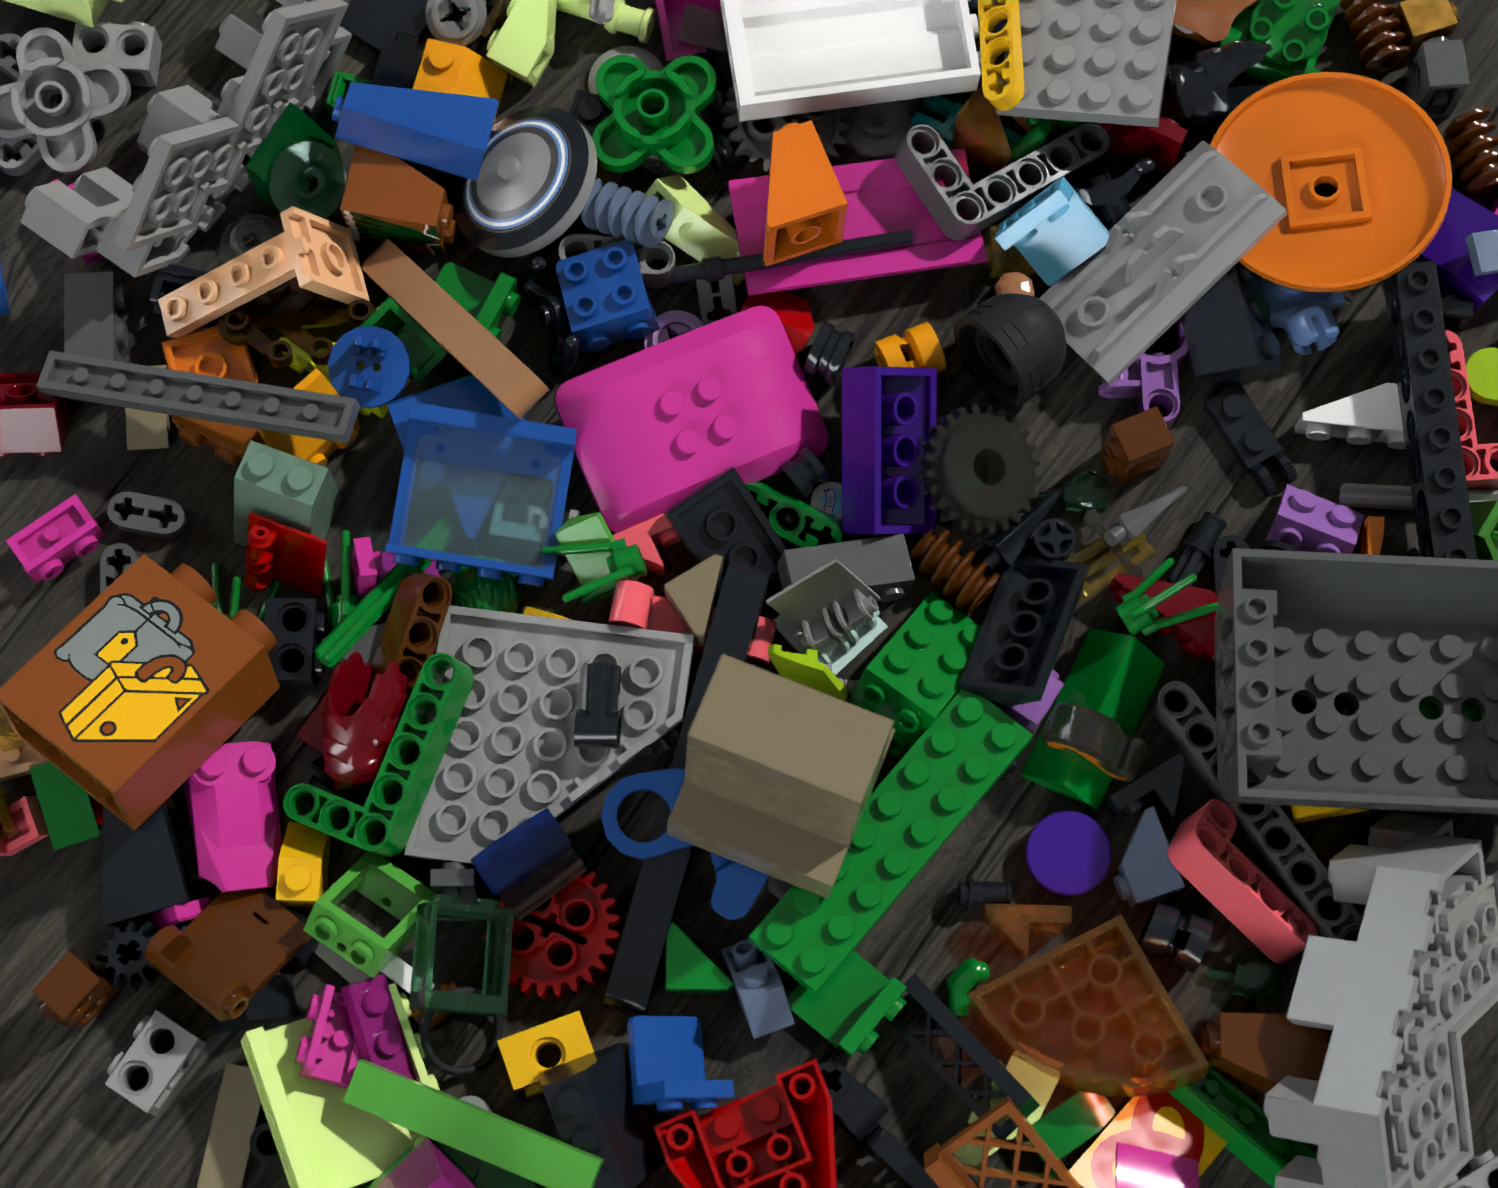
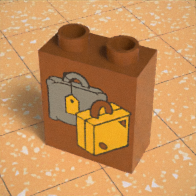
M145 554L138 558L0 688V707L15 734L134 831L280 688L268 656L277 646V640L260 619L245 609L239 610L229 619L212 606L218 599L210 584L196 570L182 563L170 574Z

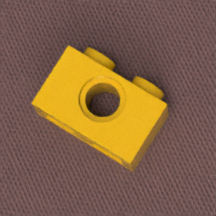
M579 1010L497 1040L514 1091L517 1094L525 1091L526 1097L543 1093L539 1072L550 1069L542 1067L538 1063V1053L544 1046L555 1045L560 1048L561 1059L556 1066L594 1052Z

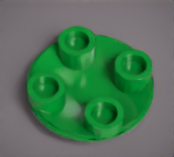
M1260 0L1255 5L1250 16V39L1271 45L1272 50L1264 54L1265 59L1279 65L1300 64L1307 61L1309 57L1315 56L1324 45L1328 35L1329 15L1319 0Z

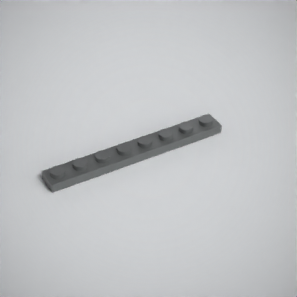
M49 351L36 385L38 390L44 395L342 443H349L360 409V405L355 398L57 351Z

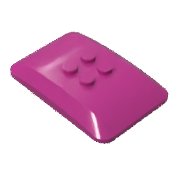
M762 305L725 317L570 379L558 388L554 398L555 408L563 427L577 429L575 456L597 508L609 530L614 534L662 514L730 466L736 469L745 484L761 481L783 472L780 465L785 461L796 459L799 450L804 446H807L815 457H818L827 448L829 440L827 429L782 322L774 310Z

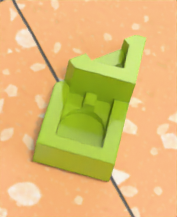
M773 644L768 647V656L781 677L842 701L847 700V687L824 663L818 662V650L806 649L805 653L799 654L782 651V645Z

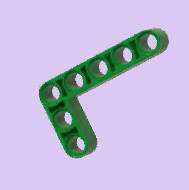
M441 652L433 654L425 661L364 806L312 785L300 783L291 787L284 797L283 806L287 816L296 822L380 856L393 857L402 852L408 842L472 689L474 676L471 668L453 656ZM453 668L451 679L443 684L444 674L447 670ZM436 707L435 718L427 724V714L432 708ZM419 747L418 758L410 764L412 751ZM402 786V797L394 804V793ZM314 797V806L307 814V803ZM347 812H349V822L346 825V827L342 829V818ZM385 826V837L382 842L377 844V833Z

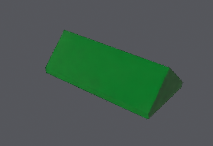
M1090 628L1020 776L1097 812L1113 777L1076 751L1068 748H1063L1064 750L1052 748L1047 743L1054 742L1078 749V751L1100 761L1101 764L1097 763L1104 770L1115 774L1130 739L1124 737L1095 714L1085 710H1080V712L1067 710L1064 705L1072 704L1096 711L1095 713L1116 722L1118 726L1116 724L1114 726L1118 730L1132 737L1166 664L1134 636Z

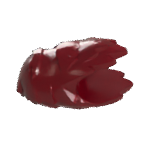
M359 651L352 653L346 661L339 663L333 671L326 691V703L322 711L324 730L322 751L325 761L324 770L334 781L333 789L335 791L360 789L375 781L409 700L407 676L401 673L395 661H390L383 675L380 673L376 674L374 681L371 664H364Z

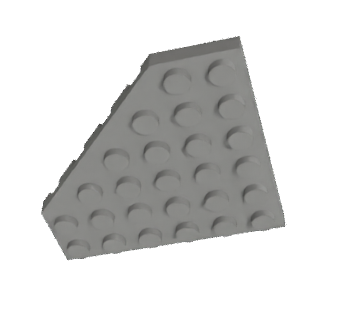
M450 605L439 635L436 653H447L467 664L473 671L474 681L408 839L404 855L412 858L460 862L467 865L490 868L684 721L695 636ZM604 662L621 666L618 711H621L619 749L575 747L574 724L576 711L581 707L584 663ZM450 668L444 674L443 684L451 679L453 668ZM436 707L432 708L427 714V724L435 718Z

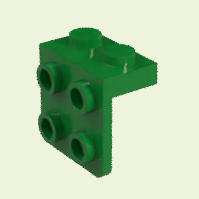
M446 263L435 282L500 341L502 335L501 328L507 317L511 318L514 315L521 296L518 294L516 279L501 272L495 283L455 263Z
M854 951L816 996L802 984H799L787 1001L790 1010L850 1060L856 1051L864 1056L880 1036L874 1031L884 1017L891 1022L907 1002L901 996L907 987L894 976L889 980Z

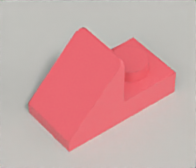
M663 513L613 535L615 541L625 538L627 546L638 544L646 569L662 576L665 575L664 565L655 546L661 543L662 547H667L680 541V538Z

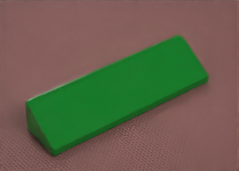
M1190 1047L1185 1049L1159 1082L1165 1090L1228 1143L1225 1146L1226 1149L1272 1188H1275L1276 1175L1297 1155L1317 1159V1155L1301 1141L1270 1136L1268 1117L1265 1115L1264 1110L1216 1069L1208 1065Z

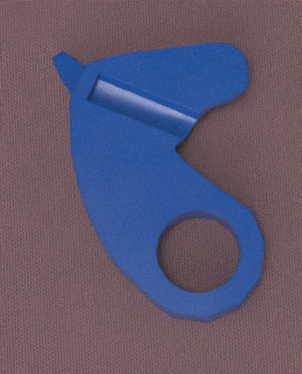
M671 768L634 774L622 778L607 793L601 818L606 838L621 854L647 860L694 846L667 835V830L657 840L648 843L636 842L628 838L621 831L617 821L618 809L622 801L630 794L638 791H652L660 795L668 804L671 813L685 780V769ZM710 852L716 870L717 881L712 892L711 906L713 910L729 920L744 917L752 907L769 875Z

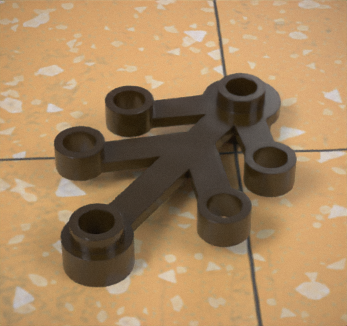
M288 280L283 283L284 285L281 288H273L254 298L246 307H237L220 316L217 326L220 336L225 341L234 346L250 344L269 359L270 364L275 368L283 369L291 365L293 362L291 345L283 340L273 342L262 332L278 331L309 354L314 364L323 366L328 364L333 348L332 342L325 337L315 338L304 329L347 326V329L351 331L361 327V324L376 310V307L372 303L360 299L353 301L346 309L303 312L318 297L323 295L301 289L276 314L262 315L276 300L284 299L290 294L291 287ZM359 313H367L362 317L355 316ZM237 322H244L242 325L233 326ZM320 348H325L328 350L324 354L315 353L316 350ZM280 351L287 353L280 358L274 356L275 353Z

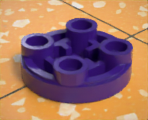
M1061 811L1048 815L1034 827L1025 845V860L1028 871L1034 881L1054 897H1075L1093 890L1103 880L1111 862V846L1105 831L1094 819L1075 811Z

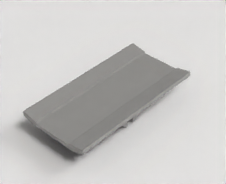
M1202 140L1108 231L1110 236L1103 248L1054 283L1039 299L1049 305L1058 315L1065 330L1066 344L1111 385L1288 214L1287 210L1219 151Z

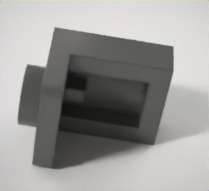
M460 862L442 863L441 869H431L430 887L432 891L440 896L434 908L433 916L435 920H476L478 878L475 870L467 869V864Z

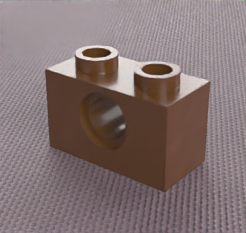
M1158 406L1112 424L1101 449L1100 461L1108 476L1113 475L1118 486L1162 468L1171 452L1175 441Z

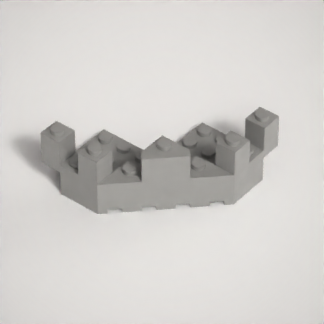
M276 0L282 6L270 12L265 19L251 9L230 13L219 27L220 37L215 48L244 67L247 72L244 76L232 78L225 84L220 95L222 99L220 106L189 85L157 92L147 105L148 115L137 139L139 149L145 152L149 159L144 171L136 178L133 185L107 167H103L80 175L74 183L73 190L59 180L34 187L26 197V209L21 223L72 259L97 251L134 278L164 268L169 264L180 262L190 251L189 246L186 244L187 241L198 229L206 233L224 213L226 206L222 202L235 188L242 192L249 185L251 179L246 165L288 104L291 102L303 112L307 109L313 113L322 103L334 73L353 35L340 26L349 4L343 0Z
M1389 812L1370 827L1369 846L1349 844L1329 860L1328 878L1333 886L1334 901L1364 904L1366 909L1357 941L1313 935L1308 936L1286 1018L1296 1025L1333 1030L1320 1080L1315 1081L1292 1076L1284 1077L1265 1095L1264 1112L1268 1117L1270 1136L1317 1144L1319 1147L1317 1159L1297 1155L1276 1175L1275 1188H1444L1474 1156L1461 1036L1498 1001V863L1488 862L1484 865L1482 840L1454 837L1451 818Z

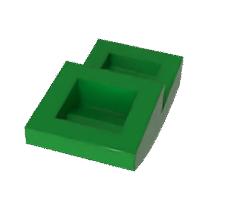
M1093 1081L1037 1120L1032 1126L1056 1156L1061 1159L1107 1127L1118 1114L1096 1082ZM1038 1153V1154L1040 1155V1157L1043 1159V1161L1045 1162V1159L1043 1158V1156H1042L1040 1153Z

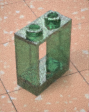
M445 894L433 895L432 901L417 904L409 1009L489 1017L506 1015L514 909L499 908L500 901L493 899H474L473 905L458 904L459 896ZM437 918L487 923L482 994L432 990Z

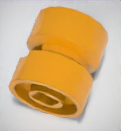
M928 322L905 330L903 338L894 334L873 342L878 367L937 368V373L946 370L942 347L934 329ZM905 352L907 353V356L909 358V361L907 362L903 355V353Z

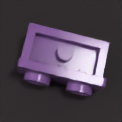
M1287 484L1281 496L1274 521L1267 533L1265 543L1268 540H1276L1289 544L1298 551L1351 554L1357 543L1364 514Z

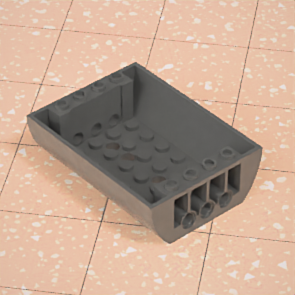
M1232 548L1221 582L1214 622L1218 787L1223 798L1230 803L1498 815V560ZM1297 695L1307 697L1313 705V711L1309 714L1297 712L1292 706V697ZM1339 697L1349 699L1355 706V714L1344 716L1338 713L1334 707V699ZM1429 701L1435 704L1439 710V718L1430 720L1423 717L1419 711V703ZM1471 703L1477 706L1481 711V720L1477 722L1467 720L1462 715L1461 705Z

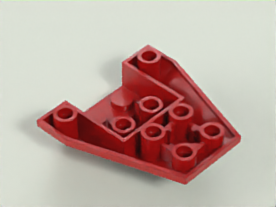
M811 1060L775 1075L777 1084L702 1115L693 1109L655 1125L654 1129L667 1165L685 1188H837L833 1100L817 1060Z

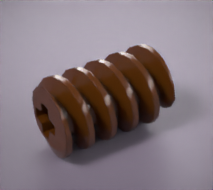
M1340 0L1341 8L1345 10V20L1350 24V34L1355 38L1354 46L1360 52L1359 60L1361 65L1365 66L1363 71L1365 75H1375L1388 71L1411 53L1409 46L1397 47L1406 39L1404 32L1392 33L1401 25L1399 18L1387 19L1396 11L1394 4H1384L1388 0Z
M1489 107L1475 109L1458 116L1444 131L1446 140L1451 142L1449 146L1450 151L1456 156L1454 161L1456 167L1462 170L1460 178L1463 183L1468 184L1465 189L1466 194L1473 199L1488 198L1498 194V151H1493V148L1498 146V136L1488 137L1487 135L1494 131L1497 126L1493 121L1482 122L1483 119L1491 114Z
M933 528L910 552L911 565L921 561L918 572L922 576L934 571L930 583L936 587L946 582L943 595L948 598L959 593L955 605L961 609L971 604L967 614L969 615L992 592L1000 575L995 573L985 578L983 574L987 563L982 562L972 567L971 562L975 553L970 551L960 556L958 553L963 542L958 540L948 545L946 541L951 531L947 528L936 534L934 532L935 528Z

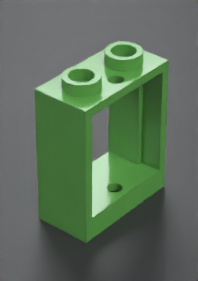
M367 851L316 900L303 930L374 979L427 924L440 896L384 857ZM355 889L396 917L400 922L385 938H382L337 907V905Z

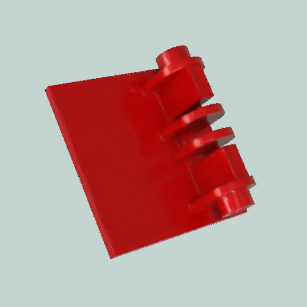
M250 511L248 515L245 565L248 572L245 575V585L250 591L260 593L275 579L321 598L327 541L311 533L302 532L279 523L273 518L264 517Z

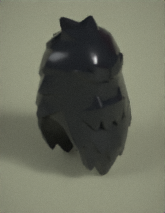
M1255 40L1233 41L1217 48L1212 47L1198 51L1185 63L1167 66L1160 117L1173 119L1182 128L1205 127L1209 123L1223 122L1241 102L1268 86L1265 85V81H1232L1247 68L1264 60V54L1272 50L1271 45L1256 42Z

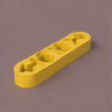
M978 0L983 94L997 110H1010L1021 101L1025 91L1019 0H997L1000 4L999 6L994 2L995 0ZM1007 19V23L1001 31L992 33L993 28L998 22ZM1009 51V55L1004 62L994 65L996 58L1001 53ZM1001 79H1004L1007 85L1004 86V82Z

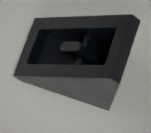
M274 975L249 1000L245 1011L235 1019L219 1021L209 1013L213 1035L299 1017L292 975Z

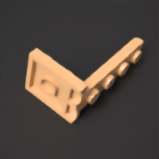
M294 206L280 213L284 227L283 233L158 299L167 336L172 338L182 337L296 276L300 288L350 305L353 301L360 299L370 302L351 229Z

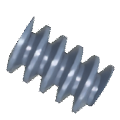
M600 178L595 179L590 197L581 211L582 221L587 228L595 231L599 230L607 235L612 234L614 237L626 239L635 244L640 243V245L647 248L656 247L663 241L671 227L674 216V206L671 201L666 199L659 201L658 197L654 195L646 197L645 193L638 190L632 193L630 188L625 186L618 188V185L613 182L604 184V180Z

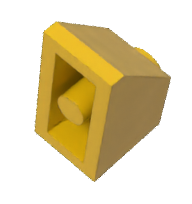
M288 822L279 854L276 901L283 907L313 908L316 900L327 891L331 845L330 835L299 822Z

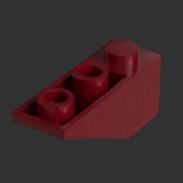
M1117 573L1108 589L1114 592L1112 594L1113 598L1119 604H1122L1124 601L1121 597L1133 591L1146 578ZM1157 580L1140 597L1147 594L1149 599L1175 583ZM1187 586L1155 607L1159 616L1154 618L1153 621L1218 602L1219 596L1209 589ZM1216 611L1156 630L1163 635L1169 633L1181 642L1179 644L1180 648L1196 660L1202 658L1208 663L1215 654L1214 622Z

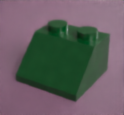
M290 102L246 165V169L260 200L281 212L292 206L310 212L316 206L320 197V190L327 179L332 180L339 172L342 157L337 142L300 108Z

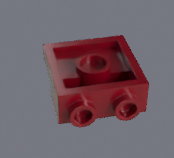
M1160 117L1158 127L1097 123L1110 136L1108 151L1127 160L1145 155L1153 156L1157 161V166L1153 172L1164 177L1173 169L1188 130L1180 127L1176 121L1168 117Z

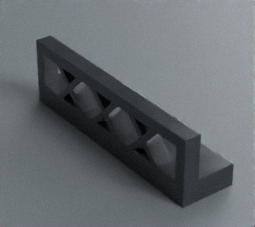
M913 974L904 983L909 993L904 998L907 1003L891 1022H888L979 1118L990 1110L991 1098L1009 1097L1027 1119L1040 1106L1032 1095L916 974ZM917 1003L927 1012L926 1030H908L899 1020ZM934 1020L942 1027L943 1030H933ZM915 1037H926L925 1047ZM933 1037H951L955 1041V1060H936L932 1056ZM962 1050L972 1060H962ZM945 1068H954V1078ZM962 1068H981L984 1072V1091H965L962 1088ZM991 1080L1001 1091H991ZM973 1098H983V1109ZM1010 1117L1000 1127L993 1123L991 1131L997 1138L1006 1139L1018 1126Z

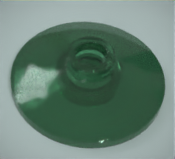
M314 141L294 143L284 149L274 161L269 176L271 198L280 212L294 206L324 219L332 215L340 206L347 186L346 171L339 156L328 146ZM313 177H317L318 186L316 190L311 191L309 182Z

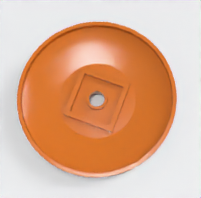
M1317 72L1293 76L1270 84L1241 102L1220 125L1210 144L1287 210L1288 214L1247 252L1239 262L1262 278L1292 289L1309 292H1342L1366 287L1391 277L1412 263L1429 246L1439 231L1448 210L1452 187L1451 162L1444 139L1435 123L1416 102L1390 85L1365 76L1343 72ZM1327 183L1333 185L1337 191L1332 196L1322 197L1314 189L1320 184Z

